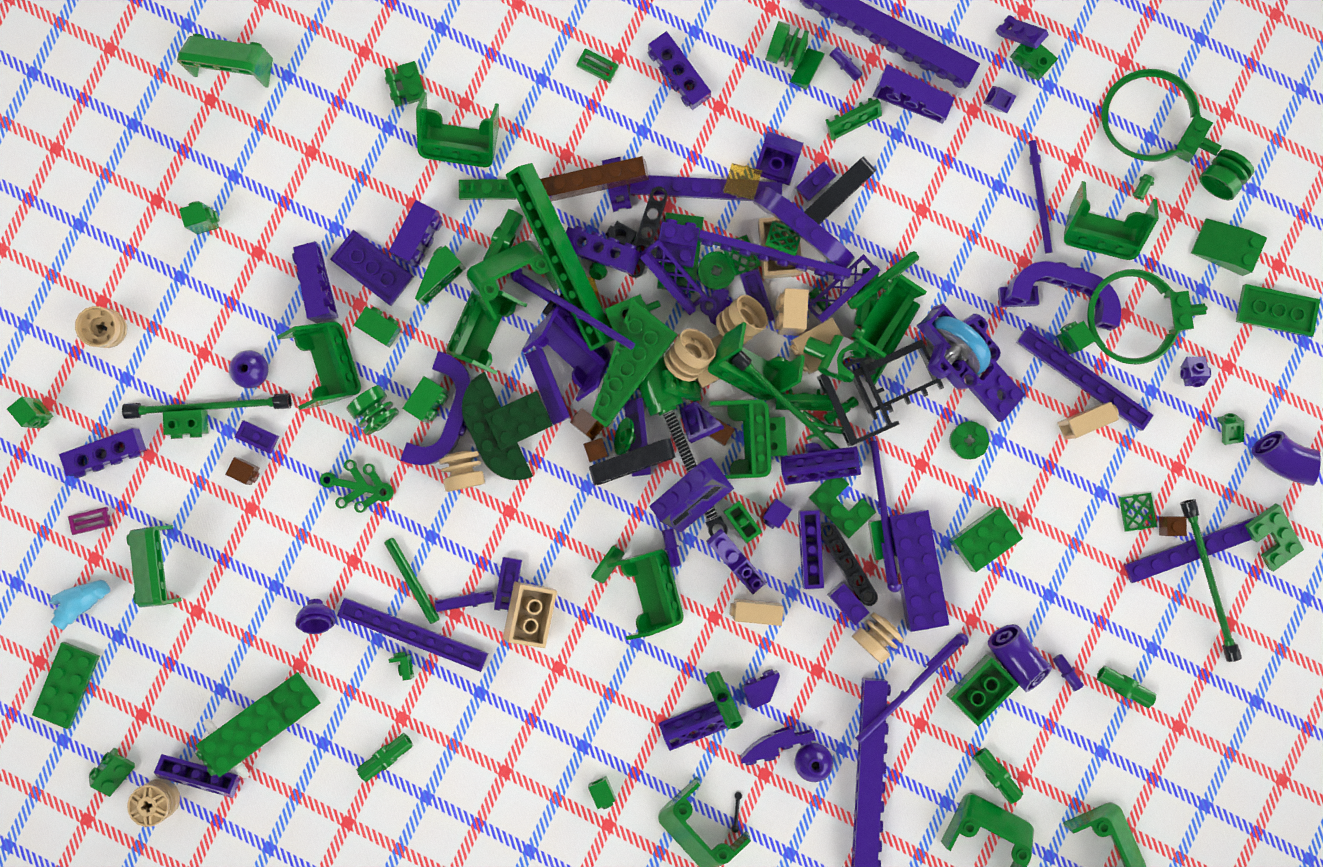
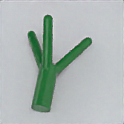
M803 411L804 415L813 420L812 425L822 428L823 430L821 431L823 433L842 434L840 429L843 427L827 425L808 412ZM813 433L807 436L806 439L809 440L817 436Z

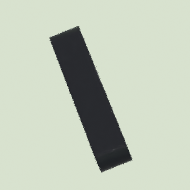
M863 156L804 213L820 225L870 178L876 169Z
M655 187L650 193L634 242L636 248L638 246L647 248L654 241L668 197L667 191L663 187ZM655 192H663L665 195L664 199L656 201L653 197ZM652 209L658 211V217L654 220L647 216L648 212ZM650 228L653 232L652 236L649 238L643 237L641 234L642 230ZM640 258L637 263L641 268L640 272L636 275L628 274L632 278H638L644 272L646 264Z
M668 438L589 466V471L593 484L596 486L676 458L671 439Z
M831 522L821 523V539L858 600L866 606L874 605L878 600L877 592L839 530ZM827 525L832 528V533L829 536L823 534V528ZM836 542L842 544V550L838 553L833 550V545ZM847 558H850L852 561V566L849 569H845L843 566V562ZM856 575H860L862 577V582L860 585H855L853 583V579ZM869 591L872 593V599L865 602L863 596Z

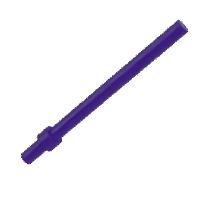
M1036 140L1029 141V162L1033 169L1045 254L1053 253L1040 169L1041 156L1038 155Z

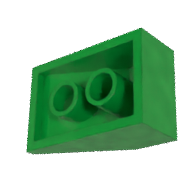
M1206 218L1191 254L1236 274L1245 276L1253 273L1267 237L1248 229Z
M446 245L444 247L440 246L433 252L434 256L430 259L415 299L423 306L429 303L466 270V267Z

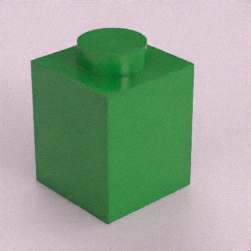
M607 776L589 783L588 789L597 809L603 808L604 810L614 805L613 802H615L616 796Z

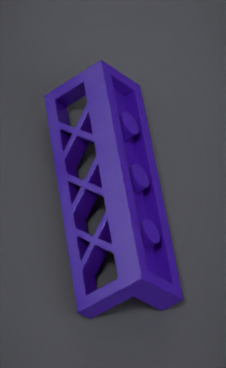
M657 239L641 252L640 259L689 316L694 313L696 306L703 302L707 295L660 239ZM659 246L663 251V258L654 257L650 251ZM664 262H673L676 266L675 272L666 271L664 269ZM677 276L685 277L688 280L687 286H679L676 283ZM689 290L697 291L701 297L693 302L688 297Z
M864 254L848 268H855L854 273H851V275H854V284L851 287L843 286L842 281H840V286H835L839 281L834 280L808 304V309L821 323L827 320L881 271ZM862 260L871 268L865 274L857 273V265ZM832 288H840V295L836 300L828 299L829 290ZM817 301H826L825 310L819 315L812 306Z
M536 347V350L524 354L552 424L555 425L570 419V414L543 348L539 349Z
M643 398L628 400L624 405L625 418L632 419L634 433L636 434L635 442L629 447V452L648 445ZM651 468L632 473V477L651 475Z
M857 446L780 457L781 472L785 485L862 475Z
M727 698L721 699L720 702H725ZM715 701L659 723L669 751L727 728ZM712 723L715 724L714 726H712V727H710V728L707 727L708 725H710V724H712ZM694 730L697 731L695 734H689ZM674 738H679V740L670 743L669 741Z

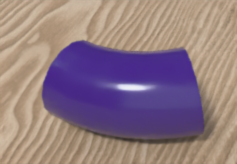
M1275 431L1265 435L1252 448L1251 453L1275 474L1304 485L1314 486L1316 484L1321 465L1319 450L1304 447L1294 442L1283 431Z
M1006 625L990 636L988 640L989 648L1004 669L1025 692H1029L1037 687L1051 672L1052 666L1037 651L1018 625Z

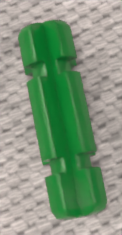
M854 396L841 404L845 414L851 408L853 409L859 405L858 400ZM834 409L824 416L828 424L836 421V418L838 419Z

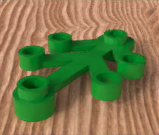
M351 459L345 461L344 468L351 472L356 482L336 478L335 474L330 472L323 473L320 477V483L323 487L331 488L335 485L354 490L345 497L336 499L335 504L340 509L346 508L350 502L366 492L373 495L365 501L355 503L354 509L358 513L365 512L367 507L378 500L381 502L389 501L394 495L393 487L381 481L373 464H365L363 472L370 476L375 486L367 484L357 468V463ZM349 462L353 463L352 469H349L347 466ZM367 466L372 467V472L368 473L366 471ZM327 476L330 477V482L328 484L324 481L325 477ZM383 488L387 491L385 496H382L380 493ZM341 499L345 501L344 506L339 505ZM360 503L364 506L361 511L358 509V504Z

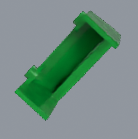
M193 34V36L187 38L178 52L177 62L193 77H198L199 68L254 76L264 87L268 88L273 58L262 47V44L257 42L245 44L205 38L201 34Z
M423 92L416 108L417 151L419 155L425 159L484 168L491 166L494 160L499 130V104L495 103L491 117L483 119L479 129L443 124L442 115L438 111L427 109V93Z
M1082 181L1070 206L1064 230V242L1072 247L1123 260H1133L1139 255L1159 219L1157 200H1152L1146 213H1130L1125 221L1089 213L1090 202L1087 200L1086 182Z
M523 241L468 269L466 274L467 280L489 323L497 319L489 303L499 293L496 279L530 264L536 274L546 275L553 291L560 288L543 252L533 241Z
M902 274L891 280L887 279L882 287L884 291L861 327H857L851 335L852 341L861 345L872 360L885 358L887 354L881 350L915 298L927 293L926 290Z
M472 290L447 345V354L496 375L498 371L489 367L492 363V354L487 351L502 316L509 317L515 312L516 305L527 307L528 304L499 290L498 295L489 301L497 319L489 323Z
M338 322L294 326L277 336L278 340L294 338L295 344L300 350L311 351L321 386L312 391V400L298 406L299 410L324 406L352 397L361 391V384L344 329Z
M742 322L724 335L716 349L714 359L708 366V372L757 399L771 400L775 396L764 388L752 374L747 373L745 370L741 371L730 361L731 358L742 350L752 360L751 363L754 365V368L768 382L772 383L779 392L783 393L801 382L805 356L800 355L792 361H788L781 356L772 358L769 361L743 347L746 323Z
M759 399L710 401L708 407H727V414L731 420L743 421L745 459L732 462L730 475H725L727 479H742L768 476L771 472L768 404Z
M173 525L133 529L127 534L126 540L130 546L135 589L133 601L139 608L162 606L182 601L181 598L167 599L160 531L173 529Z
M655 550L607 564V568L620 565L626 577L634 576L643 613L636 618L638 632L626 636V640L648 637L683 622V610L669 557L665 550Z
M696 776L659 811L658 820L699 867H720L730 862L751 842L750 835L745 831L730 846L720 843L712 850L686 822L693 812L692 805L687 798L701 786L700 779Z
M974 793L965 794L941 840L945 848L951 851L959 834L965 837H973L982 827L1014 844L1011 851L1013 862L1010 867H1027L1032 857L1033 826L1028 821Z
M1106 803L1063 822L1064 826L1073 834L1091 826L1093 832L1099 837L1110 835L1124 867H1146V863L1123 811L1115 803Z

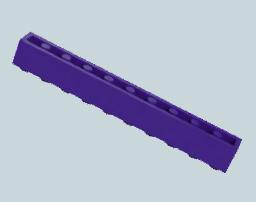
M860 0L799 1L805 8L814 9L822 17L835 20L839 26H846L852 29L855 34L869 38V41L885 46L889 52L902 55L906 61H913L919 64V67L923 70H930L936 73L937 77L948 79L958 88H967L980 65L979 62Z
M862 678L859 733L889 705L887 704V696H890L891 686L887 680ZM886 719L862 743L858 742L851 867H881V860H878L879 852H882V841L879 840L880 833L883 832V821H880L881 813H884V801L881 800L882 793H885L883 774H886V762H884V754H887L888 749L887 743H885V735H888L889 731Z

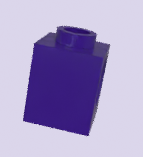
M992 86L984 104L999 112L1008 113L1016 95L1001 87Z
M774 499L762 516L765 519L764 524L771 529H774V527L780 528L792 509L778 499Z

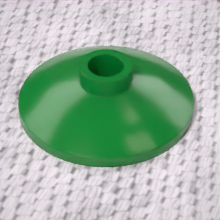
M624 418L616 430L614 449L617 455L626 453L631 444L635 442L636 434L634 433V424L631 418Z

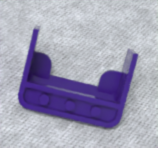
M561 306L555 307L531 332L522 351L525 353L533 346L542 349L549 345L573 368L572 380L580 387L575 399L579 402L599 387L610 362L611 353L605 345L590 351L574 316Z

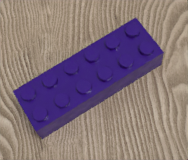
M929 510L889 516L898 583L902 584L900 594L907 630L914 632L948 626L949 619Z

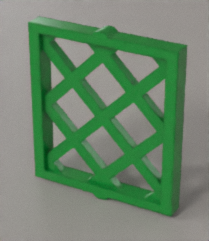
M772 221L765 245L796 256L801 237L786 225ZM782 232H786L789 236L784 237ZM774 234H779L780 238H776ZM791 238L793 242L789 243L787 239ZM784 240L786 244L782 245L779 241Z
M747 234L734 238L738 240L743 239L745 242L751 243ZM731 250V254L724 251L735 276L761 266L757 256L750 255V257L740 255L735 250ZM733 254L739 256L738 261L733 259ZM742 258L747 260L746 265L741 263ZM750 261L755 263V266L749 267ZM739 266L744 267L745 270L738 271Z
M1151 493L1119 497L1125 532L1157 527ZM1146 496L1144 502H1141L1138 497ZM1133 498L1131 504L1125 502V499ZM1136 501L1141 504L1138 510L1132 507ZM1143 507L1149 510L1146 515L1140 512ZM1130 509L1136 512L1133 517L1127 515ZM1138 514L1143 517L1140 523L1134 520ZM1147 520L1151 525L1143 526V523ZM1132 522L1138 525L1137 528H1129Z

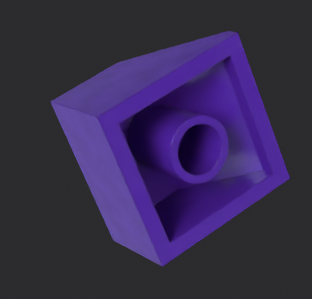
M767 131L754 174L790 185L801 154L803 142Z

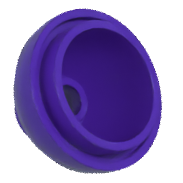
M246 350L239 352L232 358L229 365L230 377L238 386L243 388H256L268 376V363L256 351ZM244 365L248 366V370L246 372L242 370V367Z
M311 599L296 615L295 625L304 633L320 634L328 631L335 625V616L332 610L323 604L322 600Z
M812 743L802 746L795 755L794 765L797 773L804 780L820 782L830 775L833 768V758L825 746L819 743ZM818 762L819 766L812 768V763Z

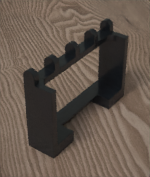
M921 339L886 355L885 358H880L867 364L866 367L870 372L918 350L927 368L931 357ZM861 367L851 371L855 376L853 381L868 414L871 413L874 420L878 419L875 411L879 410V407L873 408L859 377L863 375ZM929 372L932 379L931 382L883 403V405L887 407L903 398L907 405L911 404L908 396L921 391L923 396L926 397L928 396L927 387L937 384L941 390L944 388L941 379L934 377Z
M868 354L864 358H857L844 364L846 368L856 363L860 365L886 423V426L864 436L856 438L830 378L823 374L817 376L824 394H828L843 427L840 430L848 447L900 424L899 421L892 423L887 414V411L892 409V406L884 407L878 393L885 390L883 387L877 390L871 378V375L877 372L876 370L869 372L864 363V360L869 358Z

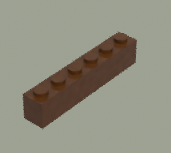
M643 156L546 177L540 180L552 202L649 180L646 161Z

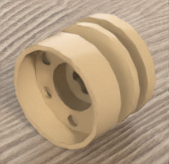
M748 295L739 296L716 317V325L722 337L742 322L746 323L743 345L765 329L768 324V317L762 305Z
M92 306L85 308L79 313L75 321V331L77 337L89 346L112 348L118 346L124 340L127 334V324L125 318L119 312L105 307ZM103 325L107 327L106 331L102 329Z
M685 329L665 353V365L675 377L684 381H694L716 355L715 345L704 333L695 329Z
M461 451L439 459L440 465L449 464V467L442 468L441 472H450L451 476L443 479L445 492L485 484L483 471H474L473 467L480 465L481 461L472 462L471 460L480 456L479 451Z
M873 612L870 616L876 623L873 624L867 619L865 622L870 630L866 631L860 627L852 635V638L878 662L883 664L890 657V653L886 649L887 645L897 649L898 647L892 640L895 638L899 643H902L904 639L899 634L897 628L887 619Z
M161 778L154 779L137 788L130 795L127 803L128 814L137 825L144 827L155 826L173 815L178 809L180 793L176 785L171 781Z

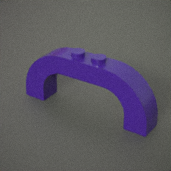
M765 187L753 203L765 213L776 217L828 260L827 263L848 268L855 259L853 254L833 235L773 189Z
M1036 262L1017 273L1011 279L1005 292L1004 301L1018 305L1030 301L1032 287L1038 281L1078 291L1091 298L1096 287L1104 279L1096 274L1085 271L1083 268L1069 267L1063 262ZM1108 284L1099 293L1096 301L1094 322L1095 327L1111 331L1120 326L1121 304L1117 293Z
M440 351L437 353L432 370L448 375L453 380L456 388L455 398L440 439L431 446L421 447L406 442L400 461L414 465L435 464L439 462V459L453 452L460 436L463 437L466 432L467 426L462 416L461 406L464 393L472 378L461 362Z

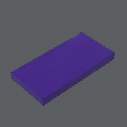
M352 230L330 258L331 261L390 306L393 305L414 278L411 273L355 230Z

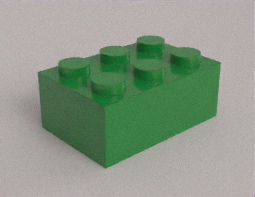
M994 507L949 539V541L970 571L978 572L1023 538L1002 508Z
M985 655L946 696L975 725L979 726L1019 684L991 656Z

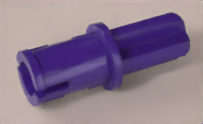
M836 47L829 56L838 63L840 69L844 70L854 81L862 76V72L853 64L852 58H848L839 47Z
M674 529L661 531L665 544L664 550H667L670 566L673 568L680 566L681 562L677 550L679 545H677Z
M1062 654L1053 658V662L1062 673L1061 677L1067 680L1072 690L1077 691L1081 689L1084 684L1075 673V668L1070 666L1066 658Z

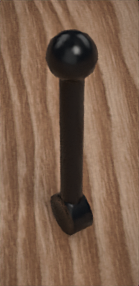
M736 792L734 795L736 799L734 826L732 827V832L734 833L739 831L738 816L740 799L742 798L741 792Z

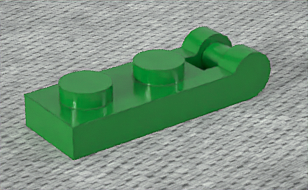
M668 369L662 372L663 379L666 382L664 384L666 392L694 402L702 400L699 382L681 380L675 377Z

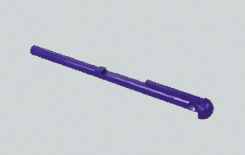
M521 268L510 273V277L514 282L545 301L550 302L551 300L577 315L576 318L584 320L630 350L635 347V343L524 275Z
M871 441L870 446L878 494V508L881 510L885 542L881 544L887 587L891 592H898L901 590L902 584H898L878 441Z
M963 633L956 634L926 664L928 668L913 681L906 692L902 690L900 695L855 737L856 740L862 743L962 645L967 646L969 643L967 635Z

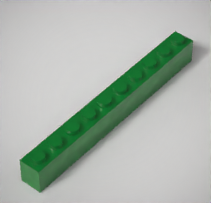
M533 163L521 165L505 175L565 300L611 328ZM572 313L590 351L614 340L584 320L576 318L577 315Z

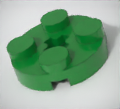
M719 251L706 254L698 267L700 282L710 290L727 288L735 277L725 254ZM714 266L722 269L719 276L712 274L711 271L714 270Z
M967 421L960 423L953 429L950 434L949 443L957 456L962 459L971 460L985 454L989 445V436L984 426L977 422ZM968 435H971V438L974 439L971 446H968V443L964 441L965 438H968Z

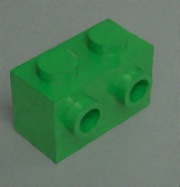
M1020 44L1010 56L1015 65L1022 67L1027 71V75L1037 81L1058 60L1042 44L1037 49Z
M200 201L191 202L188 204L189 206L179 209L184 227L197 235L219 228L218 222L220 219L218 213Z
M366 306L353 326L390 348L402 328L397 326L399 322L390 316L388 319L381 316L383 312L374 306L371 309Z
M207 410L162 412L163 434L171 436V439H183V435H190V438H200L202 434L209 433Z
M785 417L769 418L771 457L787 456Z

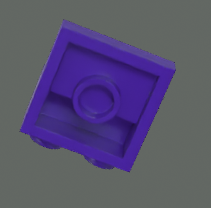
M666 219V222L661 224L660 241L682 267L693 268L700 228H697L695 223L685 222V225L677 224L678 221ZM658 246L656 257L663 258V251ZM664 262L665 264L674 265L673 262Z

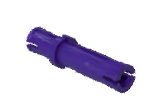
M493 590L481 593L471 592V594L435 600V608L437 612L467 606L478 607L480 604L493 603L494 593Z

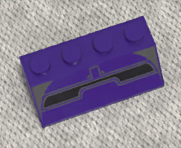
M708 458L695 466L649 507L660 522L679 532H683L729 494L734 487L713 459Z

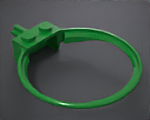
M1143 69L1132 72L1119 79L1110 88L1104 99L1101 119L1105 134L1118 150L1132 158L1158 162L1177 156L1189 163L1198 148L1216 156L1222 147L1205 138L1213 122L1201 117L1199 103L1194 91L1183 79L1173 73L1159 69ZM1157 77L1170 81L1182 91L1189 106L1190 118H1194L1179 141L1175 151L1171 149L1160 154L1144 155L1128 150L1115 139L1108 124V110L1113 96L1122 86L1138 78Z
M1126 269L1109 275L1099 283L1090 298L1087 319L1089 330L1096 339L1095 343L1106 355L1121 363L1138 365L1152 362L1164 355L1172 347L1180 332L1194 329L1192 316L1206 315L1208 307L1205 306V303L1191 305L1189 291L1175 292L1164 280L1151 272L1140 269ZM1122 277L1142 278L1152 284L1161 295L1165 293L1164 299L1170 298L1174 329L1169 330L1170 334H1166L1165 339L1156 351L1145 357L1127 358L1113 353L1101 340L1095 327L1094 309L1099 293L1109 283Z

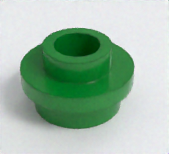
M592 263L589 267V274L595 280H602L608 274L606 267L599 263Z

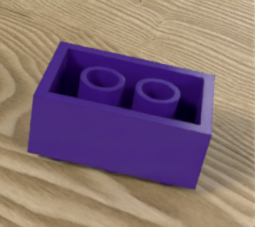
M415 200L389 252L397 259L415 268L418 264L421 265L425 258L424 252L426 248L431 247L434 241L433 235L435 231L440 230L443 223L441 221L442 217L437 210Z

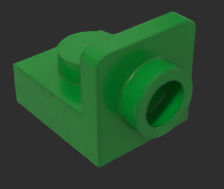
M1233 413L1217 417V421L1222 425V443L1224 445L1244 442V420Z
M398 652L393 654L394 657L388 659L389 663L400 662L398 672L399 676H402L403 681L414 678L411 654L405 655V652Z

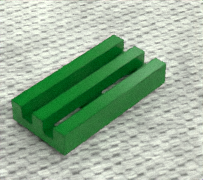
M586 48L576 64L578 68L608 83H611L619 67L618 64ZM588 55L610 66L612 70H609L601 66L600 64L586 58L585 56ZM582 62H585V63H587V64H589V65H591V66H593V67H595V68H597V69H599V70H601V71H603V72L609 74V76H607V75H605V74H603V73H601V72H599V71H597V70H595V69H593V68H591V67H589V66L583 64Z

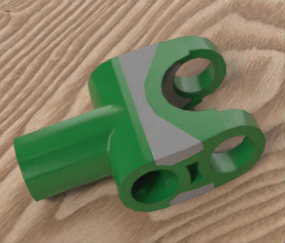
M834 335L830 344L810 337L803 351L810 356L822 360L818 367L820 373L835 380L849 383L853 381L855 376L842 364L843 360L849 357L864 358L867 353L861 345L841 335Z

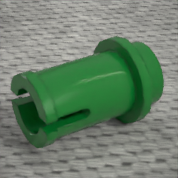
M1144 174L1139 179L1140 183L1133 193V196L1137 199L1144 200L1150 186L1154 185V178L1148 174Z
M814 288L809 292V299L814 300L821 293L822 289ZM826 301L816 302L821 312L825 310Z

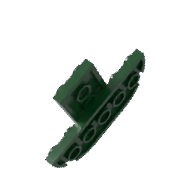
M483 372L469 383L462 399V416L483 462L493 473L509 480L531 478L533 475L517 442L553 426L537 391L501 407L486 373Z

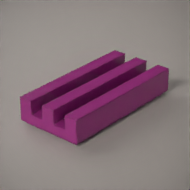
M108 507L68 516L72 535L112 526V522L109 520L110 515L107 512L109 511ZM98 513L103 514L101 517L74 523V519ZM104 520L103 524L82 528L76 530L75 528L77 526Z

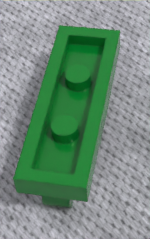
M868 98L867 104L863 105L860 102L859 107L843 114V116L834 115L835 120L831 122L826 119L829 138L833 141L881 117L880 101Z
M508 179L459 180V200H516Z
M792 388L789 389V394H783L799 410L833 411V405L828 394L821 395L820 389H817L816 395L809 393L793 394ZM776 398L775 410H788Z

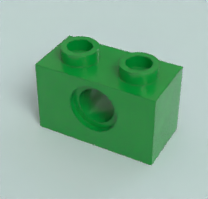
M1084 321L1069 323L1060 329L1061 333L1056 335L1068 354L1081 351L1096 341Z
M21 396L7 408L8 412L21 427L41 429L47 426L50 422L49 420L54 417L40 399Z
M739 500L723 511L745 543L750 542L762 533Z

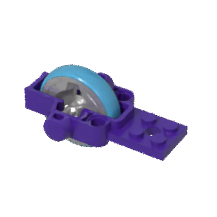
M943 303L933 306L928 315L917 324V327L926 336V341L932 350V355L927 365L928 371L938 379L946 377L958 390L969 388L998 422H1003L1025 394L996 362L1001 352L999 347L986 333L988 322L979 314H972L960 321ZM998 390L1003 394L1001 400L997 396Z

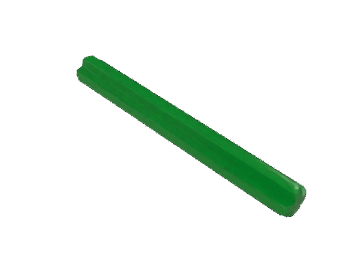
M910 252L848 300L847 304L852 310L858 308L881 290L888 278L891 280L900 275L918 261L919 256L917 252Z
M912 302L882 350L887 355L896 350L920 308L919 303ZM887 364L874 369L877 372L871 375L874 385Z
M394 538L386 540L384 542L385 546L429 623L437 622L440 618Z

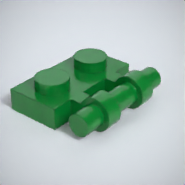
M415 61L397 66L398 74H393L392 68L384 70L386 75L385 81L391 91L390 98L394 101L395 107L401 106V99L405 97L408 104L420 101L422 93L425 91ZM401 81L404 90L399 91L396 83Z

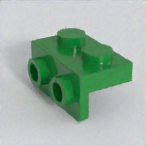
M113 748L103 756L99 766L91 770L89 774L90 787L110 797L135 768V763L120 756L118 749Z

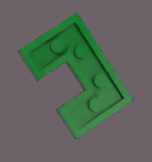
M843 477L827 479L808 498L849 539L876 511L863 498L848 511L836 497L849 483Z
M1276 503L1245 525L1249 535L1255 542H1259L1269 534L1272 535L1276 544L1261 554L1268 569L1273 572L1304 550L1283 509Z

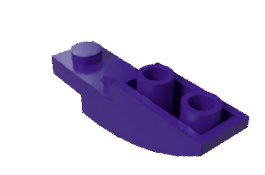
M721 528L706 541L752 595L767 583Z
M792 725L775 730L751 744L740 755L741 764L753 765L757 763V760L762 759L764 761L775 760L776 756H780L778 748L786 750L793 748V745L799 743L801 746L812 744V741L816 740L815 732L813 729L794 732Z

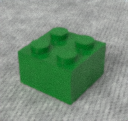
M423 376L402 409L422 422H433L438 415L437 409L439 406H443L448 400L449 396L447 394L449 391Z

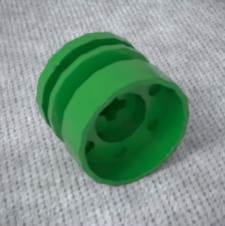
M778 21L765 60L777 64L782 56L785 58L784 67L787 68L790 59L794 61L791 69L796 71L808 45L809 31L804 30L802 38H799L797 36L800 28L797 27L794 34L791 35L789 34L790 25Z
M1223 149L1213 159L1212 165H1208L1200 175L1199 180L1209 193L1222 200L1230 201L1235 198L1242 189V185L1247 183L1255 171L1251 162L1235 151Z
M380 385L374 386L360 394L346 408L353 419L364 417L358 426L360 428L365 427L363 430L365 435H370L383 429L399 413L395 407L390 409L393 406L391 401L382 404L387 395Z

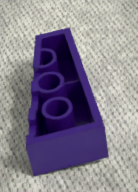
M888 64L884 68L873 94V97L941 124L947 119L955 99L948 92L940 91Z
M314 241L293 247L294 253H292V258L297 265V277L301 286L307 319L320 323L339 318L320 244Z

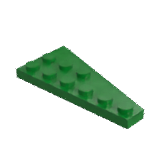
M631 299L620 334L634 342L635 347L630 350L621 343L616 342L607 373L603 379L604 382L591 414L593 418L606 428L678 337L676 332L634 299Z

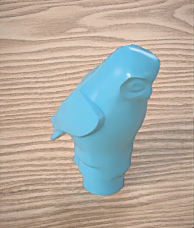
M98 580L78 585L53 595L48 602L53 605H60L54 610L53 614L55 616L50 622L59 629L64 630L68 624L74 623L79 615L96 604L98 599H102L111 591L109 585L104 580Z

